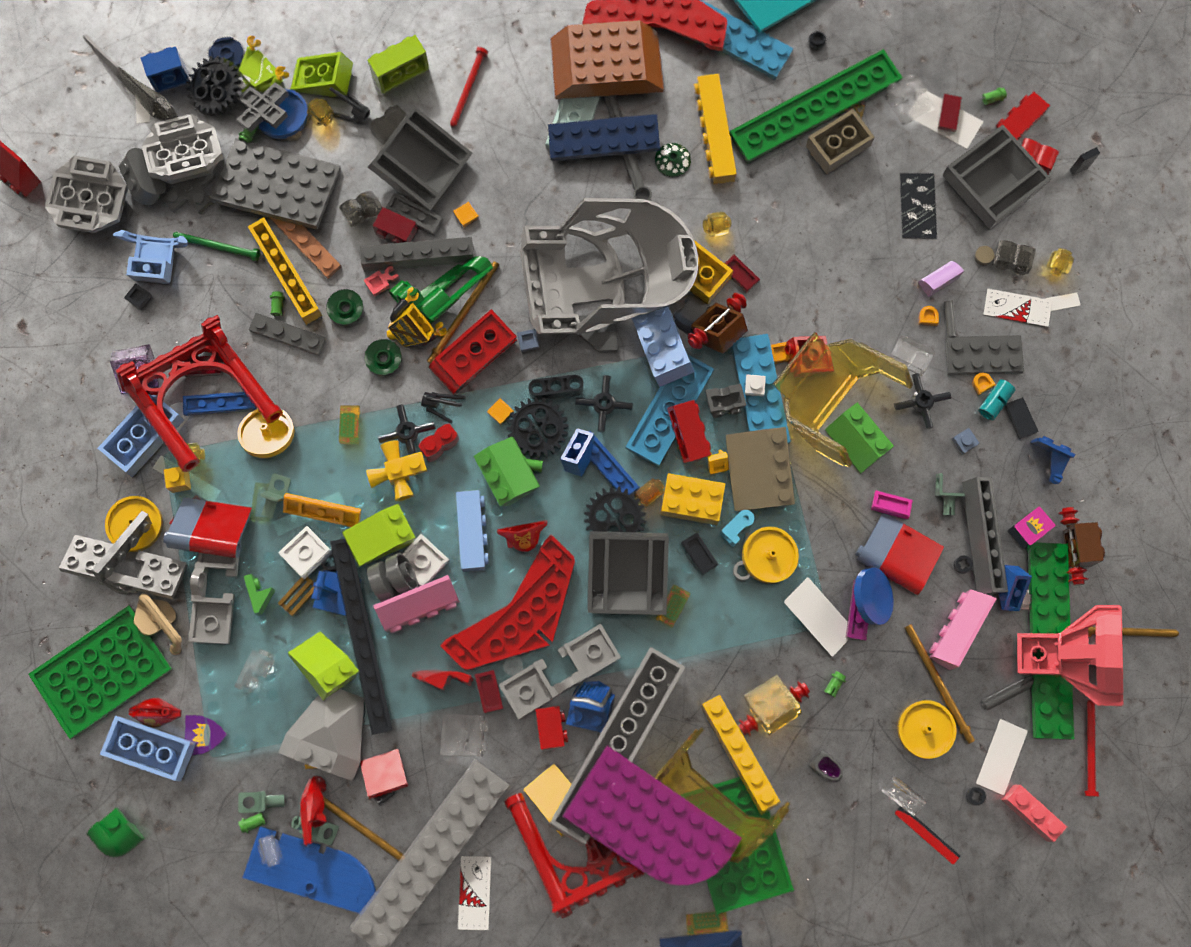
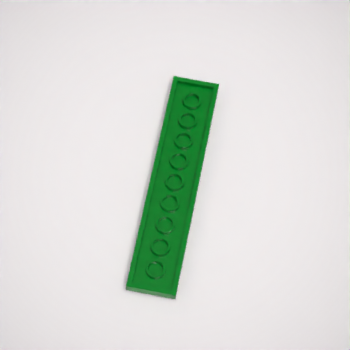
M883 49L730 130V137L746 162L749 163L899 83L903 77Z
M1034 542L1032 545H1028V574L1032 576L1029 584L1031 599L1029 604L1030 633L1059 634L1071 625L1069 574H1067L1069 571L1068 544ZM1038 649L1037 653H1033V656L1041 659L1044 653H1041V650ZM1032 675L1034 681L1032 685L1033 738L1074 740L1073 685L1060 675Z

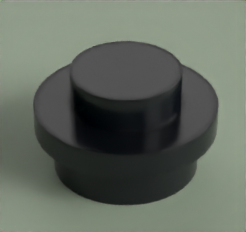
M815 31L810 34L808 43L814 49H821L826 44V36L821 31Z

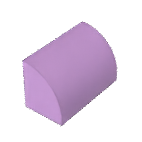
M950 261L921 279L918 283L927 296L930 297L959 279L964 270L956 262Z

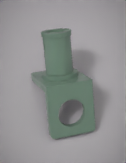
M276 473L272 474L268 490L260 494L261 497L266 499L261 513L262 516L273 518L277 502L283 501L285 493L288 492L291 483L290 478ZM278 479L282 480L285 484L284 489L281 491L277 490L274 486L275 481Z
M943 473L936 474L935 496H942L944 498L943 515L955 516V498L964 497L965 493H943Z
M265 791L238 794L239 813L265 812L266 808L284 807V794L266 795ZM248 796L252 797L255 802L254 806L250 809L243 806V800Z
M296 816L292 820V828L300 830L299 833L303 835L301 817ZM325 822L320 827H312V840L332 845L339 826ZM330 828V837L324 839L323 834L325 830Z

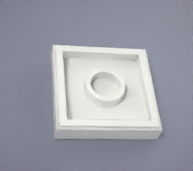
M306 526L278 553L305 579L332 554V551Z
M422 534L402 553L413 567L419 586L429 583L450 561Z

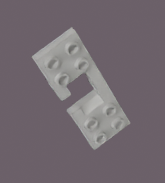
M74 535L59 569L61 572L97 580L92 569L113 544ZM138 551L135 560L137 563H141L142 567L137 578L113 572L103 582L97 580L100 585L107 586L119 594H128L130 592L137 594L140 591L173 600L186 571L187 563Z
M198 553V561L195 562V569L190 579L191 602L193 604L188 642L230 644L235 595L223 593V599L205 598L208 569H226L225 576L237 577L239 557L230 558Z
M601 624L558 649L562 658L569 655L578 670L567 679L551 687L542 672L547 666L543 659L499 684L518 719L523 718L621 659Z

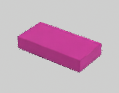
M875 490L871 510L908 520L913 500Z

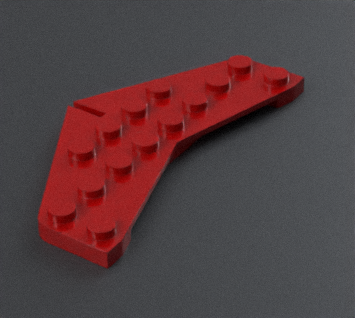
M592 0L587 3L582 24L640 20L648 26L665 28L705 44V47L712 50L723 51L727 19L700 0Z
M550 535L543 542L539 553L512 601L504 608L447 638L440 647L463 669L471 670L550 646L537 632L540 630L553 643L575 565L574 556L556 538Z

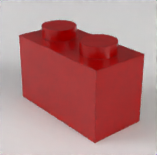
M560 706L536 709L541 750L565 747L564 742H568L567 730L562 729V722H565L564 710H560Z

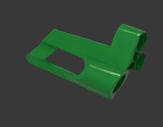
M482 256L473 257L463 265L457 264L422 291L414 288L410 296H415L417 293H419L416 301H410L409 304L414 303L427 321L432 324L450 309L464 293L493 269V265L488 258ZM469 269L477 273L450 298L444 292ZM401 280L389 290V294L399 303L402 298L405 299L407 297L408 289L413 286L408 281L404 282Z

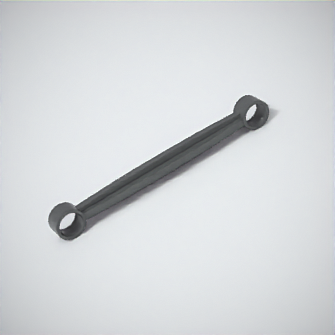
M605 96L610 118L623 117L616 96ZM622 154L635 188L633 199H637V193L645 192L649 195L647 200L651 201L652 192L650 188L644 186L636 154Z

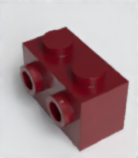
M382 207L373 224L376 236L381 239L387 238L393 243L411 242L418 230L415 221Z

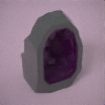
M821 750L809 765L814 771L830 782H839L842 779L843 770L840 763L824 750Z

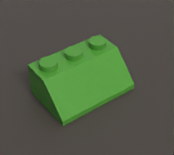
M858 402L842 413L825 429V432L860 474L889 453L894 447Z
M514 437L490 445L474 455L500 506H511L540 487Z

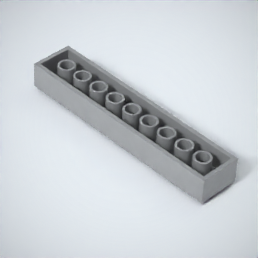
M650 647L549 823L550 827L580 845L585 846L590 835L563 818V814L606 746H609L629 761H633L685 669L683 665Z
M475 759L350 925L351 931L373 947H390L509 784Z

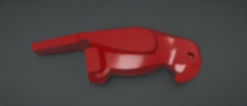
M313 776L308 780L300 801V817L305 846L312 843V827H320L326 822V816L323 814L324 797L321 791H326V782L321 776Z

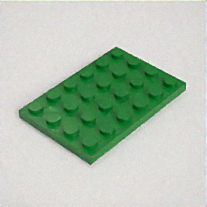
M130 605L28 674L71 740L173 670L153 638L143 635L135 626V611Z
M740 777L680 795L741 837L728 862L715 875L706 879L716 914L794 891L770 811L762 815L760 814Z

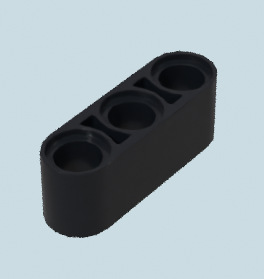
M579 375L534 379L529 383V395L533 400L537 397L538 401L543 398L548 400L578 396L583 392L584 382ZM577 382L580 384V387L573 389L570 387V384ZM558 384L561 386V389L554 391L551 387ZM534 387H541L542 391L534 393L532 389Z

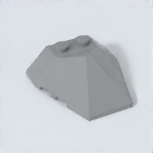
M339 689L325 700H322L318 695L286 733L278 753L353 781L361 762L364 698Z

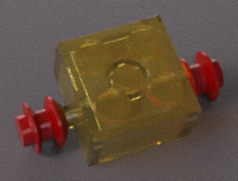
M775 675L746 694L744 698L748 708L754 714V718L746 715V721L739 720L740 724L738 727L744 736L748 734L751 737V731L755 730L758 732V724L760 723L768 735H771L801 715L802 712L799 704L802 703L801 698L804 696L809 698L810 690L804 682L801 684L798 681V686L796 688L790 686L789 691L779 676Z

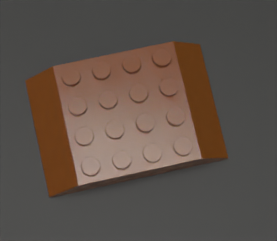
M640 20L567 25L550 38L555 99L664 92L658 32Z

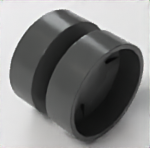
M402 553L388 557L385 562L380 561L367 569L370 586L381 602L418 588L413 567Z

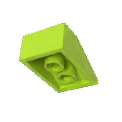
M342 52L297 58L290 90L336 97L337 95L329 90L332 87L342 95H347L354 63Z
M399 504L381 510L342 532L359 567L410 546L416 538Z
M318 632L288 652L289 657L322 700H325L354 680L359 672L349 657L321 632Z

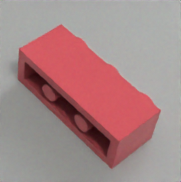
M1013 785L1001 799L1047 842H1055L1067 828L1064 823L1021 785Z

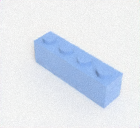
M479 490L456 492L462 572L486 570V565L489 564V556L484 551V545H488L487 534H483V526H486V515H482L481 508L485 507L484 496H481Z

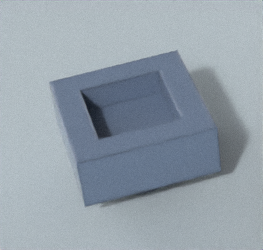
M535 329L517 333L521 352L539 349Z
M970 428L952 438L962 455L980 444Z

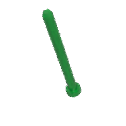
M180 232L173 233L174 238L183 236L190 243L251 257V260L258 262L260 258V249L257 248L249 250Z

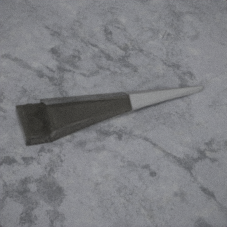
M87 34L82 36L152 117L163 121L179 117L163 95L144 85L118 66Z

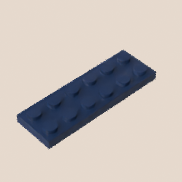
M657 114L548 124L551 161L660 151Z

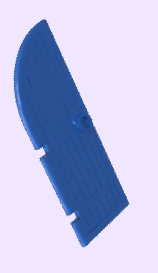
M264 827L259 828L242 877L356 913L362 911L376 892L374 882L368 870L350 854L330 847H326L324 854L319 853L320 844L312 842L305 846L303 839L282 833L280 840H276L277 831Z

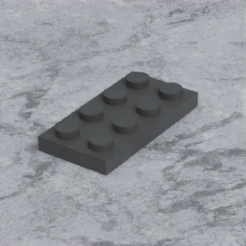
M1021 335L945 338L948 375L978 373L1013 374L1024 372Z

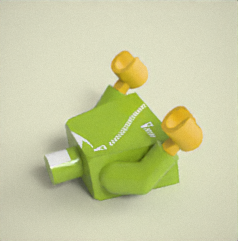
M249 36L247 38L249 46L239 68L243 83L238 86L242 88V93L251 86L262 94L274 82L280 86L283 82L282 78L287 79L289 73L284 71L285 67L278 66L275 68L259 49H255V47L261 45V41L256 39L254 43L255 36Z

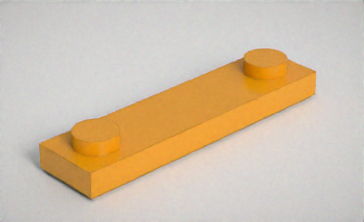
M288 493L284 495L283 513L349 527L360 522L361 509Z

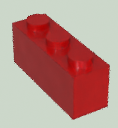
M1035 91L1030 96L1026 94L1019 102L1020 105L1017 108L1014 106L1008 112V117L1005 120L1002 118L995 127L998 129L1004 125L1018 141L1050 107V104Z
M691 400L668 407L667 410L683 462H691L711 455V446L704 434L705 426L700 420V410L697 403Z

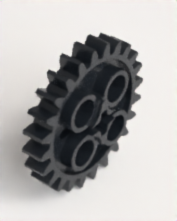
M210 56L209 61L203 58V64L197 62L198 68H192L194 74L188 75L192 79L186 81L190 85V87L186 88V91L190 92L187 97L191 99L190 104L194 105V108L203 114L207 113L212 116L214 113L218 116L220 111L225 114V108L227 107L231 110L230 104H236L235 97H240L237 91H241L242 88L238 85L242 84L243 81L238 78L242 75L237 72L238 68L234 66V63L225 57L216 56L214 58Z
M535 397L534 402H531L528 398V404L526 405L521 401V408L515 406L516 413L510 412V416L513 419L507 420V423L511 426L506 427L508 432H512L508 435V438L514 437L520 450L523 449L522 454L525 456L527 453H530L531 459L534 454H537L538 459H540L541 454L548 458L549 451L554 455V448L560 450L561 446L559 443L565 444L566 441L563 437L568 436V432L564 431L569 429L568 424H563L568 421L567 417H562L564 410L558 412L559 405L557 404L553 407V401L551 400L547 404L545 398L541 402L538 401L537 397ZM538 412H544L546 416L542 419H539L536 417V414ZM528 414H531L536 425L541 427V432L548 440L547 442L542 439L540 432L534 428V423L528 417ZM522 422L530 424L526 429L520 428L519 425ZM553 427L556 429V432L550 435L546 433V429ZM533 437L540 439L536 445L531 444L529 441Z
M610 486V492L603 488L602 495L598 492L595 493L596 500L590 498V501L593 503L592 505L586 504V507L590 510L589 512H584V515L589 517V519L584 520V523H589V526L585 528L586 530L607 532L609 527L615 526L619 532H623L616 521H610L612 516L604 507V504H607L614 515H620L618 520L625 527L626 532L644 531V528L640 526V524L646 523L645 520L641 519L646 513L640 511L644 508V505L638 506L640 498L634 500L635 493L633 492L631 495H628L627 488L624 492H621L620 486H618L617 491H614L613 487ZM619 499L622 502V507L614 509L611 506V502ZM598 511H604L607 514V518L604 521L597 520L596 513ZM625 515L633 516V524L626 525L623 522Z

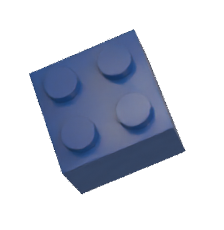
M176 46L167 47L162 51L148 53L146 56L140 57L146 77L156 93L187 84L186 81H190L186 65Z

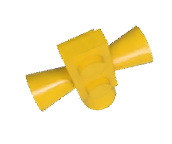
M398 440L381 444L380 447L387 462H384L385 468L366 470L371 488L389 480L391 485H394L395 501H404L412 498L414 494L407 481L410 480V476L427 472L422 452L400 458Z

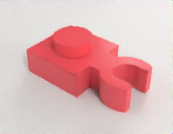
M392 266L387 267L383 274L377 271L364 279V283L374 297L390 288L388 282H395L399 279L398 274L394 276L389 275L390 272L394 271Z

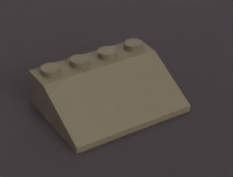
M786 427L725 435L734 511L795 504Z

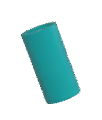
M999 380L978 409V412L984 418L994 421L1016 391L1015 387L1008 381Z

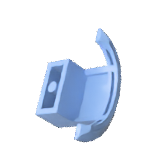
M125 230L113 234L116 238L136 244L134 257H129L126 273L128 277L135 281L170 284L175 248L188 246V241L183 236L177 238H157L138 235Z

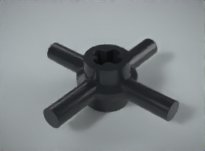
M915 373L912 375L916 392L912 395L911 400L894 403L895 410L913 407L916 411L922 412L926 429L933 428V423L929 410L933 407L934 402L951 399V393L945 392L932 395L929 391L923 390L920 375Z
M608 375L603 376L602 392L597 394L594 399L576 397L575 405L593 406L594 410L599 414L598 432H605L607 415L612 413L614 409L632 410L633 403L615 401L614 397L609 394L611 376ZM603 401H607L606 407L602 406Z
M400 404L396 406L400 424L396 427L395 432L380 435L378 440L379 443L398 439L399 442L406 444L408 455L416 453L413 442L417 439L418 433L436 428L434 422L416 426L413 422L408 421L404 405ZM408 429L409 435L405 436V430Z

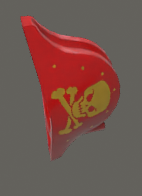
M545 520L497 529V533L506 538L508 548L514 547L522 552L530 551L537 545L540 532L547 526L548 522Z
M150 698L129 708L128 715L146 726L160 727L180 718L181 710L161 698Z

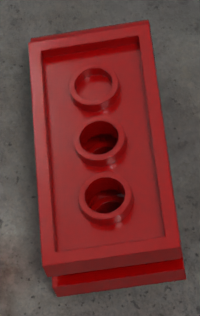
M491 309L441 352L428 368L453 395H456L517 342V336ZM489 334L495 336L491 341L485 339ZM474 347L481 348V351L478 353H473L471 350Z

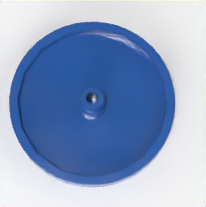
M285 89L289 96L278 106L287 113L288 117L276 129L264 120L258 125L260 130L269 137L286 139L302 131L307 124L309 118L307 104L300 94L290 89Z
M878 568L862 570L858 574L854 585V598L857 610L866 623L870 625L884 624L890 619L893 611L894 600L890 582L886 575Z

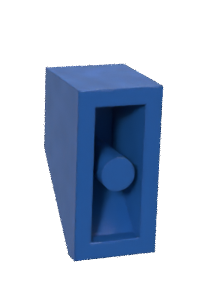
M576 429L560 458L565 472L582 477L591 459L594 433Z
M1004 565L1008 592L999 594L1001 609L1020 611L1032 576L1019 566Z

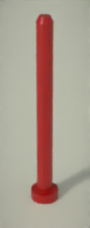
M483 47L476 48L475 53L477 56L450 121V126L453 128L457 126L482 60L488 55V50Z
M1088 700V791H1084V796L1099 797V792L1096 791L1095 703Z

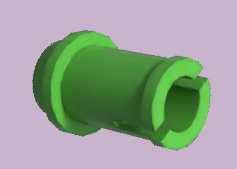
M998 87L995 91L982 94V101L984 105L996 101H1004L1007 98L1005 88Z
M259 126L252 132L244 128L239 133L238 139L244 140L247 143L252 142V137Z
M273 291L272 295H270V315L282 316V303L285 296H283L282 292Z
M524 456L532 471H542L543 460L527 459Z
M838 671L834 674L832 673L833 677L824 690L825 693L834 698L841 685L846 682V676Z
M262 812L247 819L242 818V821L239 822L241 832H246L247 834L252 829L266 825Z

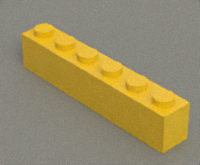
M719 74L697 76V82L694 84V94H698L699 99L696 101L697 110L701 111L702 116L699 117L700 127L704 128L702 140L703 144L707 145L705 157L706 161L710 162V167H708L709 178L713 179V184L735 182L737 173Z
M265 218L249 225L250 232L304 323L307 325L322 317L319 308Z
M718 695L703 703V713L760 814L762 815L778 806L780 803L778 796L721 696Z

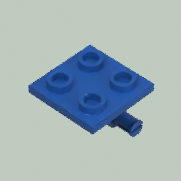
M1043 436L1042 438L1033 439L1031 444L1051 453L1049 482L1059 484L1063 479L1062 474L1070 458H1074L1076 454L1072 453V449L1065 445L1057 446L1053 444L1054 440Z
M327 570L319 571L317 580L313 583L314 591L311 597L315 599L313 608L346 616L337 574Z

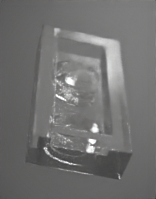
M895 775L882 789L883 793L912 816H915L927 802L925 798Z

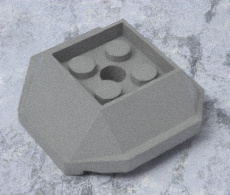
M192 114L154 123L151 133L142 144L150 177L161 179L169 184L209 175L213 172L217 163L224 158L215 128L206 122L198 120Z
M74 155L69 159V162L54 172L45 208L58 227L96 233L120 222L128 188L111 161Z

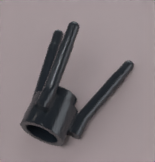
M332 87L329 89L353 107L351 111L353 117L332 111L328 112L329 115L351 120L357 124L360 121L365 122L370 114L368 107L360 103L350 93H347V96L350 98L348 99Z
M425 392L422 397L421 406L426 407V412L432 413L452 424L453 421L437 412L434 408L437 409L439 403L462 407L461 403L440 398L464 400L466 397Z

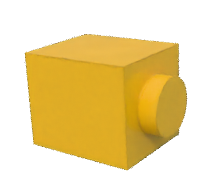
M180 467L164 469L166 489L172 493L191 490L189 471L183 472Z

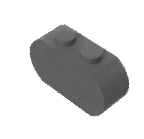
M130 149L119 163L120 173L136 201L145 205L155 204L166 190V184L161 179L150 177L142 149Z

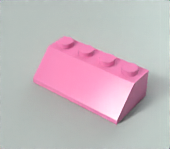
M447 575L376 604L374 609L386 632L390 631L392 634L402 630L401 627L406 624L412 626L419 623L423 617L432 618L438 615L440 610L445 609L448 611L454 609L460 601Z
M971 589L966 593L962 592L957 600L960 604L948 616L950 620L948 625H944L939 632L941 638L938 643L934 642L929 651L932 653L930 659L949 671L959 667L996 598Z

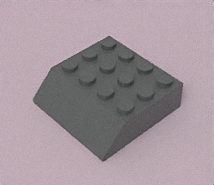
M413 106L367 168L406 199L431 211L473 153L416 106Z
M1004 125L1000 126L948 165L942 175L989 229H992L1030 200L1051 180L1049 175Z
M589 531L587 613L667 615L668 533Z

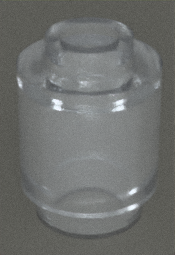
M274 835L259 839V845L257 846L262 864H267V867L280 864L279 860L283 857L278 839H275Z

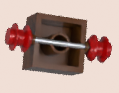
M733 293L732 298L726 300L727 307L718 303L713 304L691 324L693 334L690 333L687 336L689 345L694 349H701L702 345L724 354L748 331L744 315L741 313V308L745 309L747 307L746 298L742 294Z
M1074 507L1062 508V512L1058 514L1063 516V520L1060 523L1066 525L1067 528L1063 530L1064 543L1068 544V564L1070 570L1067 574L1072 576V579L1068 582H1072L1073 586L1084 585L1088 578L1084 577L1083 573L1087 572V570L1083 567H1092L1104 561L1105 549L1101 545L1102 530L1098 522L1077 523L1080 521V519L1075 518L1078 510H1074Z

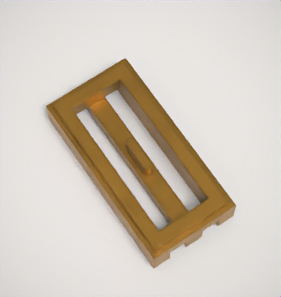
M301 577L278 604L291 616H294L312 597L314 587L293 610L290 607L310 585L313 586L314 582L309 577L305 579ZM305 581H307V583L298 591V593L289 601V603L285 605V603L298 590V588Z

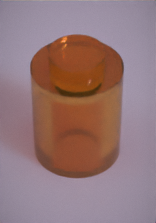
M651 478L634 493L637 499L640 498V502L645 507H648L664 494L663 489L665 486L659 479Z

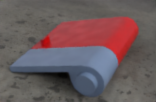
M184 497L169 531L164 534L163 542L167 548L238 558L242 546L241 537L251 515L252 508Z
M882 513L867 543L864 546L860 545L855 555L858 556L857 561L869 568L880 569L888 579L918 596L924 588L944 546L894 517Z

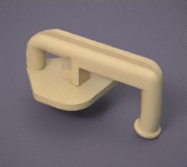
M145 593L140 594L134 616L135 626L146 636L154 635L163 630L172 642L169 648L170 653L178 655L181 652L182 638L171 625L176 619V612L167 601L151 599Z

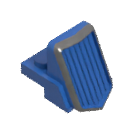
M600 681L582 682L573 692L566 724L602 732L613 708L615 694H612V689Z

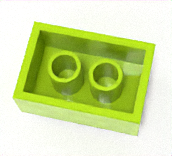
M416 34L404 38L402 42L391 45L386 50L375 53L367 59L372 78L382 94L429 70L426 51Z

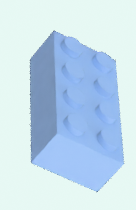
M669 306L632 318L659 387L695 372Z
M148 394L157 406V396ZM163 402L165 415L175 429H177L184 419ZM136 406L97 449L133 477L164 442L138 406Z
M115 716L100 755L174 781H182L196 743L132 720Z

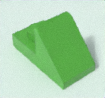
M249 574L244 576L254 613L260 616L269 604L275 589L271 587L259 591V589H262L259 578Z

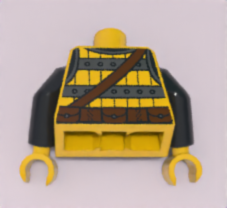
M411 287L407 291V297L405 299L402 298L393 308L387 337L390 340L397 339L402 346L424 347L435 340L437 335L444 336L447 330L446 328L439 330L443 327V322L436 323L434 329L414 303L409 304L410 301H416L419 293L415 296H410V293L414 290Z

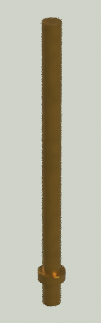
M493 261V269L480 280L448 328L446 334L441 338L437 346L433 347L432 353L427 359L429 364L443 351L500 266L497 262Z
M912 624L906 626L905 630L957 722L960 734L964 735L968 744L976 741L970 731V725L967 726Z
M324 797V807L392 857L398 861L404 855Z

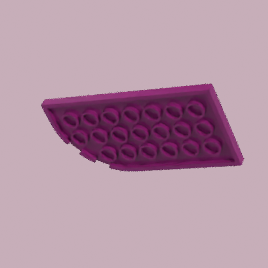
M609 746L605 747L562 816L646 875L660 882L673 885L695 884L715 875L728 862L741 840L740 836Z

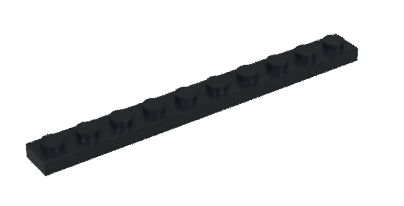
M345 539L330 541L371 733L376 735L389 732L393 729L355 558Z

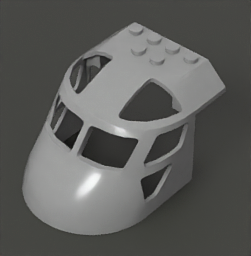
M583 198L560 226L523 227L520 249L530 322L539 334L588 333L638 315L657 311L684 297L693 286L697 276L698 252L690 231L683 221L671 210L649 200ZM620 208L630 209L623 220L609 215H602L603 213ZM588 220L604 222L614 227L592 232L574 227L573 225ZM567 234L581 237L592 243L603 254L606 262L593 266L568 268L565 261ZM629 235L638 248L643 264L642 267L623 273L618 256L608 242L610 238ZM644 274L645 294L642 303L624 304V281ZM612 301V304H601L581 322L579 321L578 314L573 312V304Z

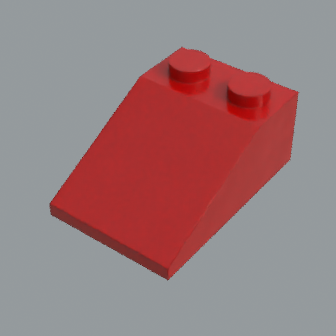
M0 141V180L4 184L6 182L11 184L10 189L17 195L21 193L27 197L41 181L22 158Z

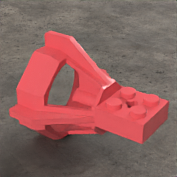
M1096 605L1059 634L1017 633L1019 675H1060L1098 706H1123L1122 608L1120 605ZM1096 625V644L1088 645V628ZM1038 649L1041 650V653H1044L1041 659L1033 656V653H1037ZM1089 665H1096L1097 686L1089 683Z

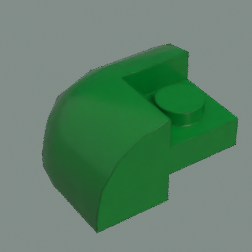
M115 808L100 822H96L86 834L99 851L113 858L126 855L145 839L119 808Z

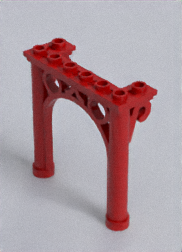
M218 315L207 318L201 323L203 334L192 337L188 342L174 347L172 351L164 355H159L152 362L143 364L136 370L135 363L131 361L115 370L122 392L125 391L129 394L178 461V466L183 472L194 469L199 464V459L163 411V400L166 392L182 376L205 369L222 371L230 375L237 382L267 423L275 422L283 414L281 408L274 404L229 345L227 337L221 329L220 317ZM203 352H210L212 354L208 361H199L196 358ZM217 355L222 359V361L225 364L215 362L217 359ZM192 357L193 364H191L190 361L183 362ZM172 368V370L168 373L169 377L167 378L163 372ZM154 379H162L164 381L160 388H150L148 383ZM148 394L158 395L157 406Z
M515 794L504 801L507 810H510L551 900L552 911L557 918L561 916L564 919L573 914L572 910L576 909L575 906L577 904L578 907H581L590 902L589 898L595 895L599 898L608 893L607 889L613 886L619 888L627 883V879L631 877L637 879L645 874L629 862H623L620 856L614 852L602 861L585 867H572L558 862L549 854L526 805L523 794ZM616 858L618 864L624 867V869L609 875L610 868L614 865L613 860ZM553 865L559 868L560 870L566 871L562 878V883L560 882ZM590 872V876L598 875L602 880L588 886V877L585 873ZM572 873L580 874L584 879L583 884L576 889H569L566 884Z

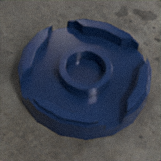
M232 37L216 39L208 49V58L210 56L214 58L216 56L225 57L233 62L237 68L240 67L245 54L241 43Z

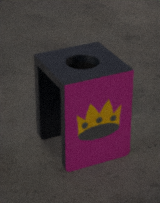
M1039 506L1008 529V533L1024 550L1056 525Z

